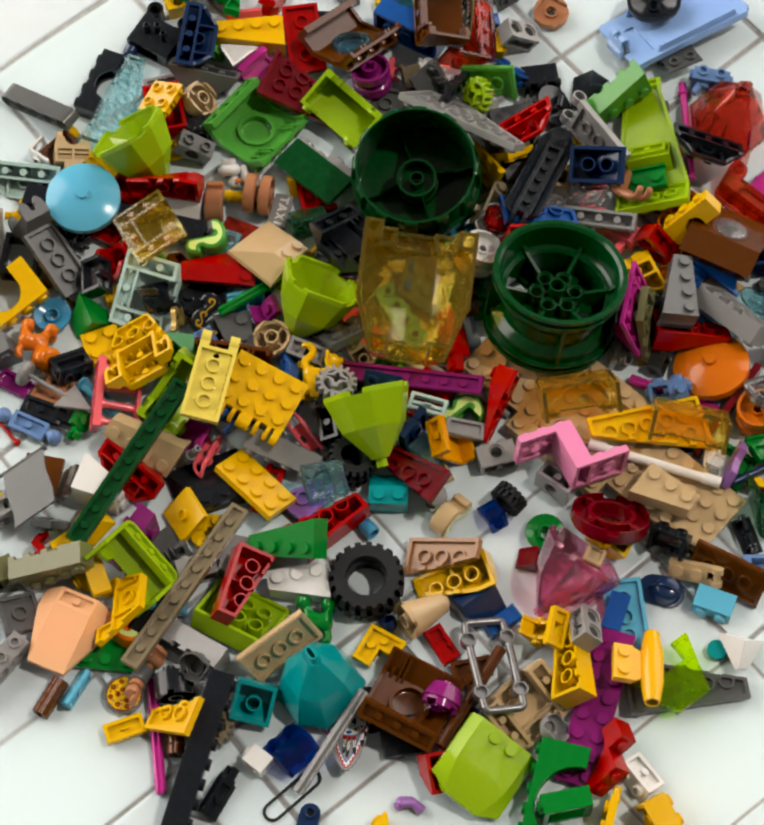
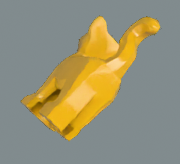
M304 342L301 347L308 349L309 353L302 358L301 367L303 382L309 385V388L301 401H311V398L319 399V394L315 388L316 375H319L320 369L325 371V368L309 366V362L315 358L317 350L313 343ZM327 349L324 358L325 366L332 368V364H335L336 367H339L340 364L344 363V359L335 353H330L329 349Z

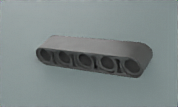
M15 83L1 97L8 106L65 131H68L79 118V114L73 108Z

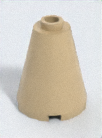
M440 593L398 602L393 607L394 615L397 614L399 619L396 621L397 626L407 639L411 637V640H414L449 611L450 601L447 596Z

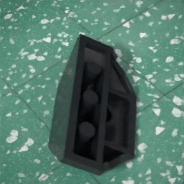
M677 122L673 124L674 133L684 155L690 159L696 158L709 165L726 166L744 154L741 143Z

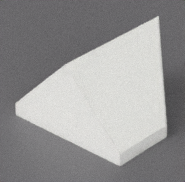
M221 44L220 48L232 66L238 67L257 51L259 46Z
M720 633L718 635L735 670H747L764 644L763 641L731 633Z

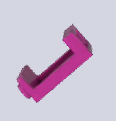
M264 46L259 47L257 51L237 67V71L242 72L240 79L243 82L247 78L258 77L262 81L272 61Z

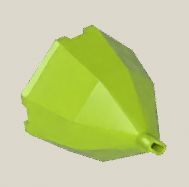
M149 105L124 117L118 122L120 127L113 133L109 130L106 131L91 152L97 159L121 176L127 178L170 174L172 141L160 106L154 107V105Z
M298 255L295 260H292L291 257H286L280 296L284 322L290 331L291 337L294 335L305 339L336 325L359 302L356 282L351 278L345 280L340 276L341 271L328 263L305 255Z
M399 380L362 387V393L351 395L350 391H346L323 399L326 409L341 434L372 461L375 460L377 469L389 466L387 457L390 456L406 421L408 381Z

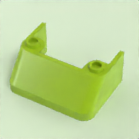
M126 520L84 557L88 560L96 553L101 560L108 562L114 559L127 575L143 573L147 576L145 609L136 618L154 605L179 578L177 571L131 520Z

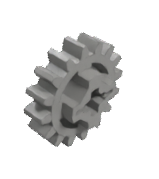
M332 364V368L325 366V371L319 370V375H316L315 388L318 389L319 395L323 394V399L346 391H350L351 395H354V391H357V378L355 377V372H350L349 367L343 369L342 364L339 367Z

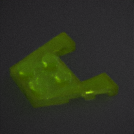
M686 632L671 643V646L683 661L664 674V687L660 703L677 715L710 691ZM640 681L632 683L633 686L642 692Z

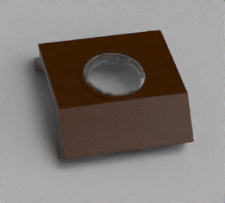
M721 207L720 214L707 224L700 218L693 219L680 244L679 254L691 255L694 261L748 283L756 262L764 250V224Z

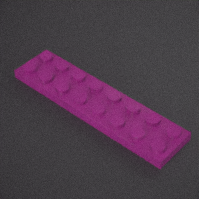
M601 627L603 643L590 652L597 697L574 706L567 734L570 736L566 741L591 748L587 772H563L555 776V781L577 787L587 784L603 752L604 737L601 729L614 719L623 687L622 682L612 681V645L614 642L634 646L636 639L634 635Z

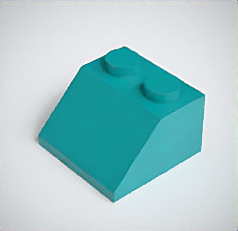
M370 475L368 502L370 512L408 513V486L395 475Z
M238 675V683L233 695L229 719L268 728L278 692V685Z

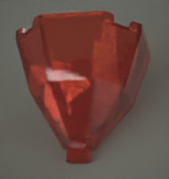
M719 81L690 105L692 128L741 143L744 151L743 156H748L758 144L760 145L764 141L762 98L750 81Z

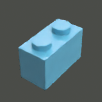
M699 583L690 611L700 617L707 616L713 618L717 623L728 624L738 596Z

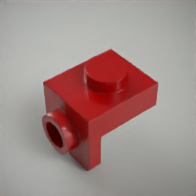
M48 532L39 533L33 538L31 545L35 551L34 554H40V550L46 548L44 545L51 541Z

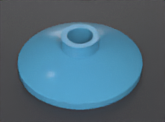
M48 298L46 302L36 306L33 315L34 321L42 330L50 323L56 325L61 330L67 326L71 319V309L67 302L60 298Z

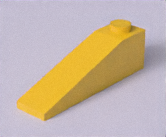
M482 548L480 559L477 561L430 571L412 580L419 598L440 593L443 595L475 593L496 585L497 571L491 554Z

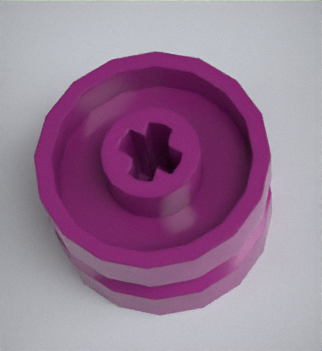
M377 54L351 71L354 90L364 99H377L386 95L391 90L392 78L389 61L380 54Z

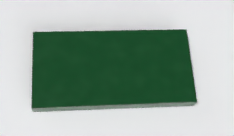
M299 138L273 162L275 167L328 207L352 184L351 177Z

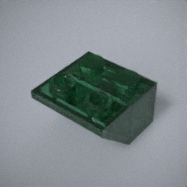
M324 206L287 212L291 236L296 240H304L307 237L313 236L309 223L327 214Z

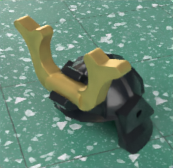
M155 282L135 288L144 308L149 314L161 316L168 312L170 313L171 332H177L179 325L183 326L185 323H188L184 315L183 305L180 302H174L176 297L169 296L167 282Z

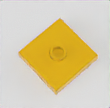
M185 487L163 512L180 541L185 540L186 542L209 517L190 487Z

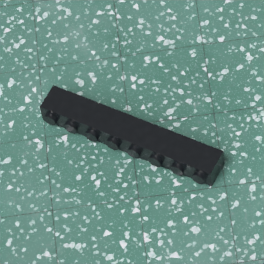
M213 668L210 670L202 698L205 700L188 738L161 825H193L194 820L191 819L192 812L198 809L200 800L197 797L199 791L203 792L206 780L203 778L205 772L210 771L213 762L210 756L212 751L216 752L219 743L216 737L218 731L222 732L225 720H222L224 712L228 713L232 701L229 700L230 693H234L238 681H235L236 677L233 674Z

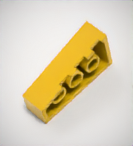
M282 15L216 21L219 26L216 45L219 47L221 44L264 46L267 49L268 55L276 53L277 49H279L282 55L286 56Z
M569 623L563 650L557 651L554 649L551 700L567 709L597 697L590 652L584 651L571 642Z
M664 792L654 794L634 806L637 812L642 811L645 820L643 822L645 825L684 824L682 816L678 812L676 813L672 807L674 804L668 794L665 795Z

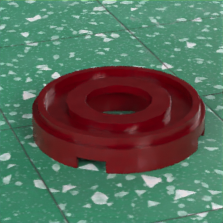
M589 493L579 496L573 502L570 517L574 527L580 533L593 540L607 544L627 545L640 541L648 533L650 526V514L639 503L629 501L623 496L617 495L615 500L603 498L604 493ZM602 518L612 519V520H615V521H617V522L607 521V520H604V519H602Z

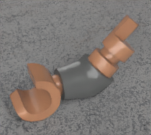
M159 644L138 672L133 670L128 678L125 696L129 699V707L136 705L141 691L145 689L155 673L153 669L158 670L165 663L163 660L167 657L168 652Z

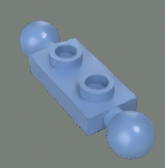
M0 408V422L5 423L9 421L7 424L9 429L41 443L45 437L52 445L61 442V432L55 429L50 430L51 425L17 409L12 415L8 408Z

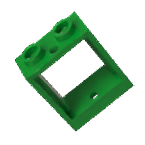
M589 785L540 794L535 810L537 819H541L542 825L591 816L594 804Z

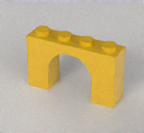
M21 256L6 267L18 282L21 295L18 303L12 309L0 312V330L3 331L8 327L15 326L19 322V318L23 315H29L36 305L43 304L48 300V296L51 295Z

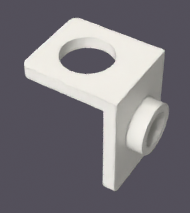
M40 135L28 149L30 157L35 163L50 165L49 159L39 153L46 146L43 135Z

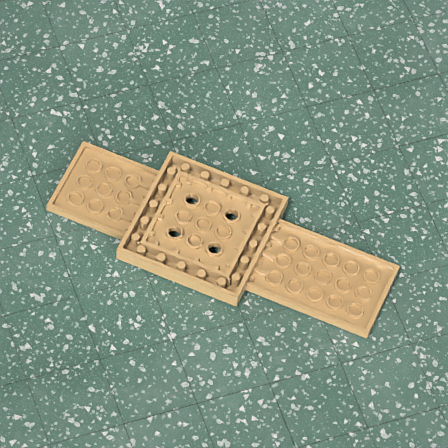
M487 338L464 362L465 373L484 376L483 387L488 391L490 390L492 379L490 374L494 366L497 367L498 364H502L519 371L521 377L507 404L516 414L505 424V431L516 440L523 433H531L541 427L552 426L559 421L571 420L587 447L591 438L586 424L587 418L652 405V403L598 361L586 369L569 374L537 373L522 368L505 358ZM585 397L589 400V403L581 404L579 399ZM595 439L612 446L620 447L627 445L632 452L699 472L712 474L676 446ZM551 453L538 457L544 463L550 460L557 465ZM627 460L624 472L578 487L577 490L582 494L602 493L608 487L617 495L628 498L629 490L648 466ZM672 473L668 474L700 495L697 507L687 519L663 512L662 509L652 506L651 508L647 507L645 504L637 502L650 514L649 521L653 524L665 521L674 529H686L688 534L693 536L689 550L690 554L693 553L699 538L711 543L747 503L745 499L730 487L725 489L720 484L719 488H715ZM672 538L678 544H682L681 541Z

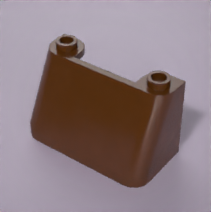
M413 0L416 46L465 45L470 40L471 31L467 26H463L461 0Z

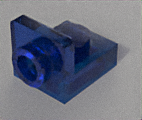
M494 499L477 508L478 514L488 524L492 534L508 526L509 523L505 511Z

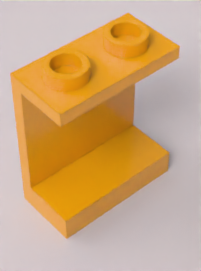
M439 414L425 422L432 457L461 466L476 459L473 441L449 437L443 415Z

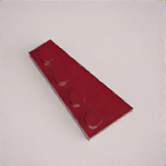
M394 446L390 456L387 457L389 466L385 467L430 505L452 475L450 470Z

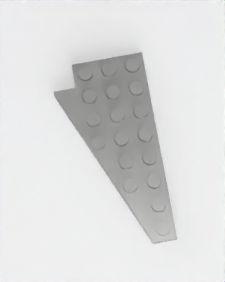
M432 90L399 92L397 99L403 101L406 106H423L442 114L447 113L457 120V123L466 133H473L478 139L488 140L493 146L504 147L506 152L515 153L516 151L524 150V142L458 97L447 103L440 100L441 94Z

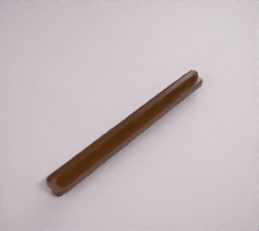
M495 646L480 670L483 685L487 684L506 653V650L501 646ZM474 682L461 701L460 710H457L456 715L451 717L438 738L436 746L440 749L445 750L476 702L472 696L475 687Z

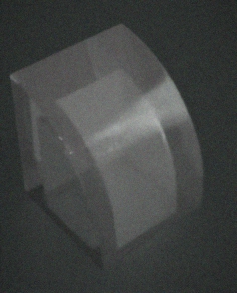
M713 449L706 461L704 470L722 477L731 457Z

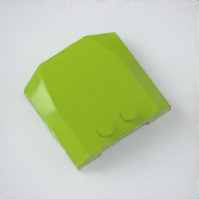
M471 712L431 771L435 774L441 791L470 814L476 817L498 820L530 773L533 761H537L528 751L486 718Z

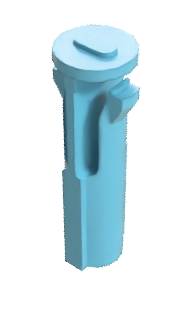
M82 377L76 386L80 392L92 401L94 383L87 377ZM104 392L103 398H106L108 401H114ZM102 409L111 419L119 412L122 413L121 410Z

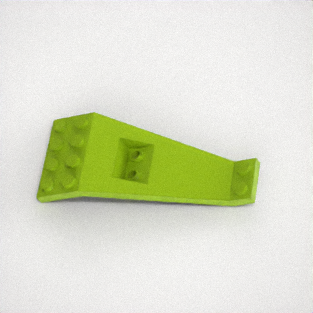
M660 77L648 79L652 91L646 97L635 102L632 107L623 111L621 142L631 153L625 164V169L632 170L665 163L668 188L653 191L651 197L644 202L627 200L617 195L615 211L647 214L654 210L663 211L670 207H680L684 203L688 204L690 202L691 185L661 91L662 82Z

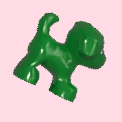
M298 596L296 598V610L301 609L312 623L324 633L321 643L330 644L332 640V616L336 605L335 600L323 599L321 604L323 613H319L311 609V599L309 597Z

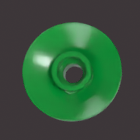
M539 514L528 522L525 534L527 541L532 547L539 546L541 551H550L556 549L563 542L565 529L557 517L550 514ZM547 533L548 537H542L541 534Z

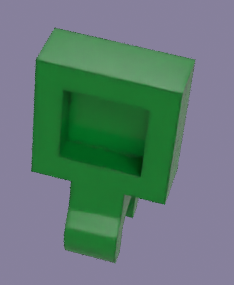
M74 410L68 422L72 425L66 436L69 440L74 441L76 439L79 441L82 433L87 432L90 422V413L88 411Z

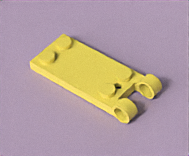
M203 329L179 416L218 425L241 338L232 336L229 348L226 350L211 346L210 342L213 331Z

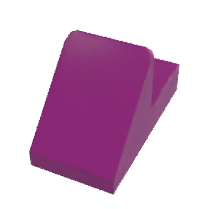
M269 295L260 306L248 307L256 326L265 320L273 321L282 312L275 295Z

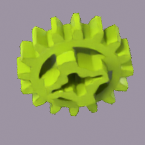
M470 77V82L466 81V87H462L464 93L460 94V97H463L462 101L481 114H484V111H489L488 106H492L490 100L494 99V96L491 95L494 89H490L491 83L487 82V78Z

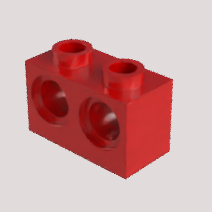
M658 223L643 225L634 238L644 250L648 249L656 263L670 262L673 255L679 251V246Z

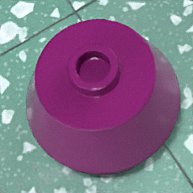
M434 680L422 693L421 703L425 704L426 702L428 704L426 708L438 714L449 712V716L454 717L457 710H460L461 691L447 680Z

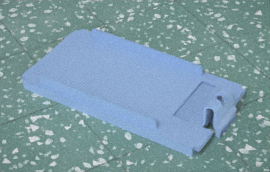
M681 0L678 13L665 22H642L636 19L629 10H626L625 14L601 25L599 32L608 40L607 47L619 60L623 59L622 55L624 50H626L628 54L624 55V58L628 62L634 59L643 69L748 17L749 7L741 0Z

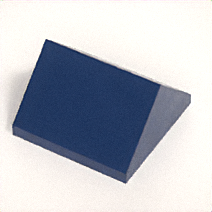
M496 585L480 592L457 594L451 598L466 620L493 617L506 608Z

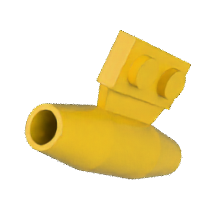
M646 630L643 633L640 651L634 648L633 645L614 642L612 645V681L628 684L640 681L643 701L648 707L660 705L664 687V652L660 633L656 630Z

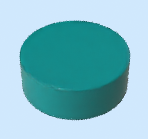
M721 640L711 641L707 647L708 657L714 661L723 660L727 652Z

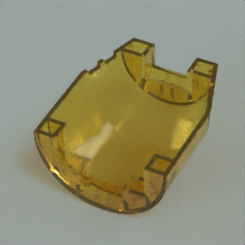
M366 216L355 295L368 354L379 359L405 364L440 365L445 363L454 340L470 310L479 234L460 231L455 237L436 234L432 237L400 232L399 228L384 226L385 219Z

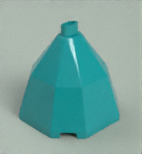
M311 642L286 659L278 684L277 698L299 727H306L307 725L318 727L321 730H328L336 724L359 688H365L366 682L341 649L333 644Z

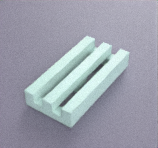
M412 390L407 410L415 412L419 406L426 408L427 415L430 417H435L439 414L445 417L449 400ZM414 398H418V399H422V400H425V401H429V402H433V403H436V404H440V405H443V407L436 406V405H433V404L428 403V402H422V401L414 400Z

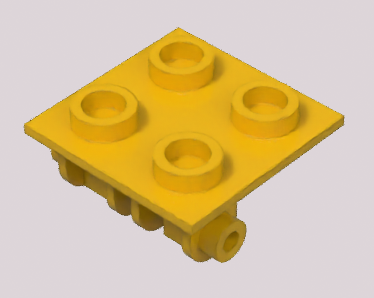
M155 80L138 109L141 110L149 105H154V107L160 106L165 119L166 117L168 118L172 109L175 108V105H177L180 97L183 95V84Z

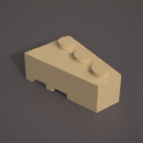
M651 463L629 490L627 500L632 502L634 500L645 504L647 507L651 508L652 506L662 509L663 512L687 519L697 507L700 495L654 463Z

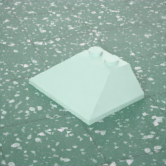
M128 249L108 321L125 325L147 313L148 311L144 308L142 300L135 290L136 287L161 281L167 282L169 296L176 297L174 302H177L182 284L181 264ZM168 312L161 316L149 314L159 327L165 331L171 321L170 313Z

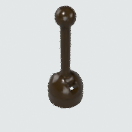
M44 274L40 281L46 288H54L46 274ZM69 298L65 299L71 308H75V301Z

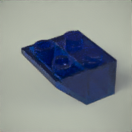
M291 723L284 727L282 732L275 738L270 739L262 749L274 757L275 764L286 775L293 778L311 762L320 747L310 733L295 723Z

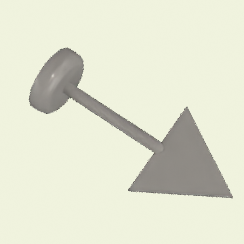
M30 360L24 362L18 370L15 378L16 384L25 386L32 379L62 396L53 407L91 411L90 406L76 385L65 393L34 376L35 364Z

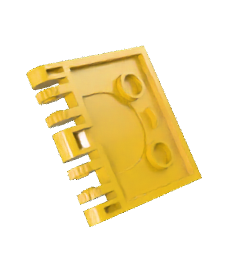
M241 349L235 360L221 415L226 406L231 408L232 410L226 420L231 423L236 413H240L234 425L244 431H247L252 421H255L250 432L253 436L257 433L260 425L266 427L261 435L262 441L266 440L272 430L273 433L267 443L275 447L307 392L309 385Z

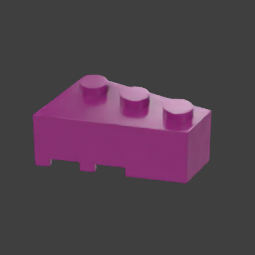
M137 501L134 505L137 509L130 518L126 516L123 521H133L149 540H154L160 531L156 515ZM114 559L108 561L118 571H123Z

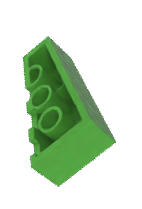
M634 59L629 62L630 66L623 71L621 69L616 73L618 76L611 83L606 82L599 94L594 93L586 100L605 123L616 118L619 113L632 107L635 102L646 97L652 91L645 72Z

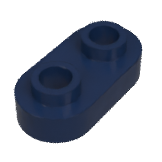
M313 803L305 804L300 810L296 825H319L321 818L319 807ZM312 810L314 814L312 816H308L306 814L307 811Z

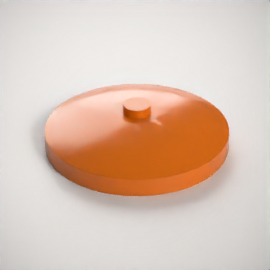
M732 338L731 342L679 350L673 362L674 375L682 374V377L687 376V380H691L693 391L690 392V396L697 395L699 400L706 401L719 400L736 393L743 386L750 373V360L745 347L739 341Z

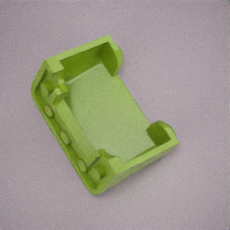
M329 68L300 101L304 104L302 108L308 114L313 112L344 139L343 144L350 150L359 147V139L363 132L380 120L383 115Z
M185 346L177 351L167 373L163 375L152 393L146 398L147 400L136 411L138 415L146 419L174 377L188 384L196 357L192 351ZM182 403L164 428V432H170L181 437L186 431L187 427L185 425L190 418L179 416Z

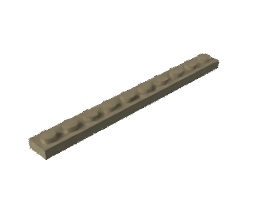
M233 502L230 504L120 659L123 664L137 672L141 669L249 516L248 510Z

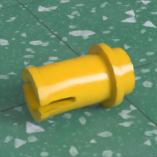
M229 188V190H225L224 201H227V203L230 201L242 203L243 192L232 191Z

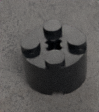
M168 665L162 668L163 671L152 675L155 698L158 704L175 705L177 700L190 701L196 697L194 683L186 680L179 673L180 668Z

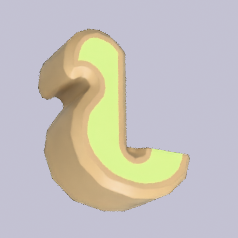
M460 493L453 495L450 501L444 502L434 513L429 523V529L440 538H446L451 530V526L471 510L472 503Z

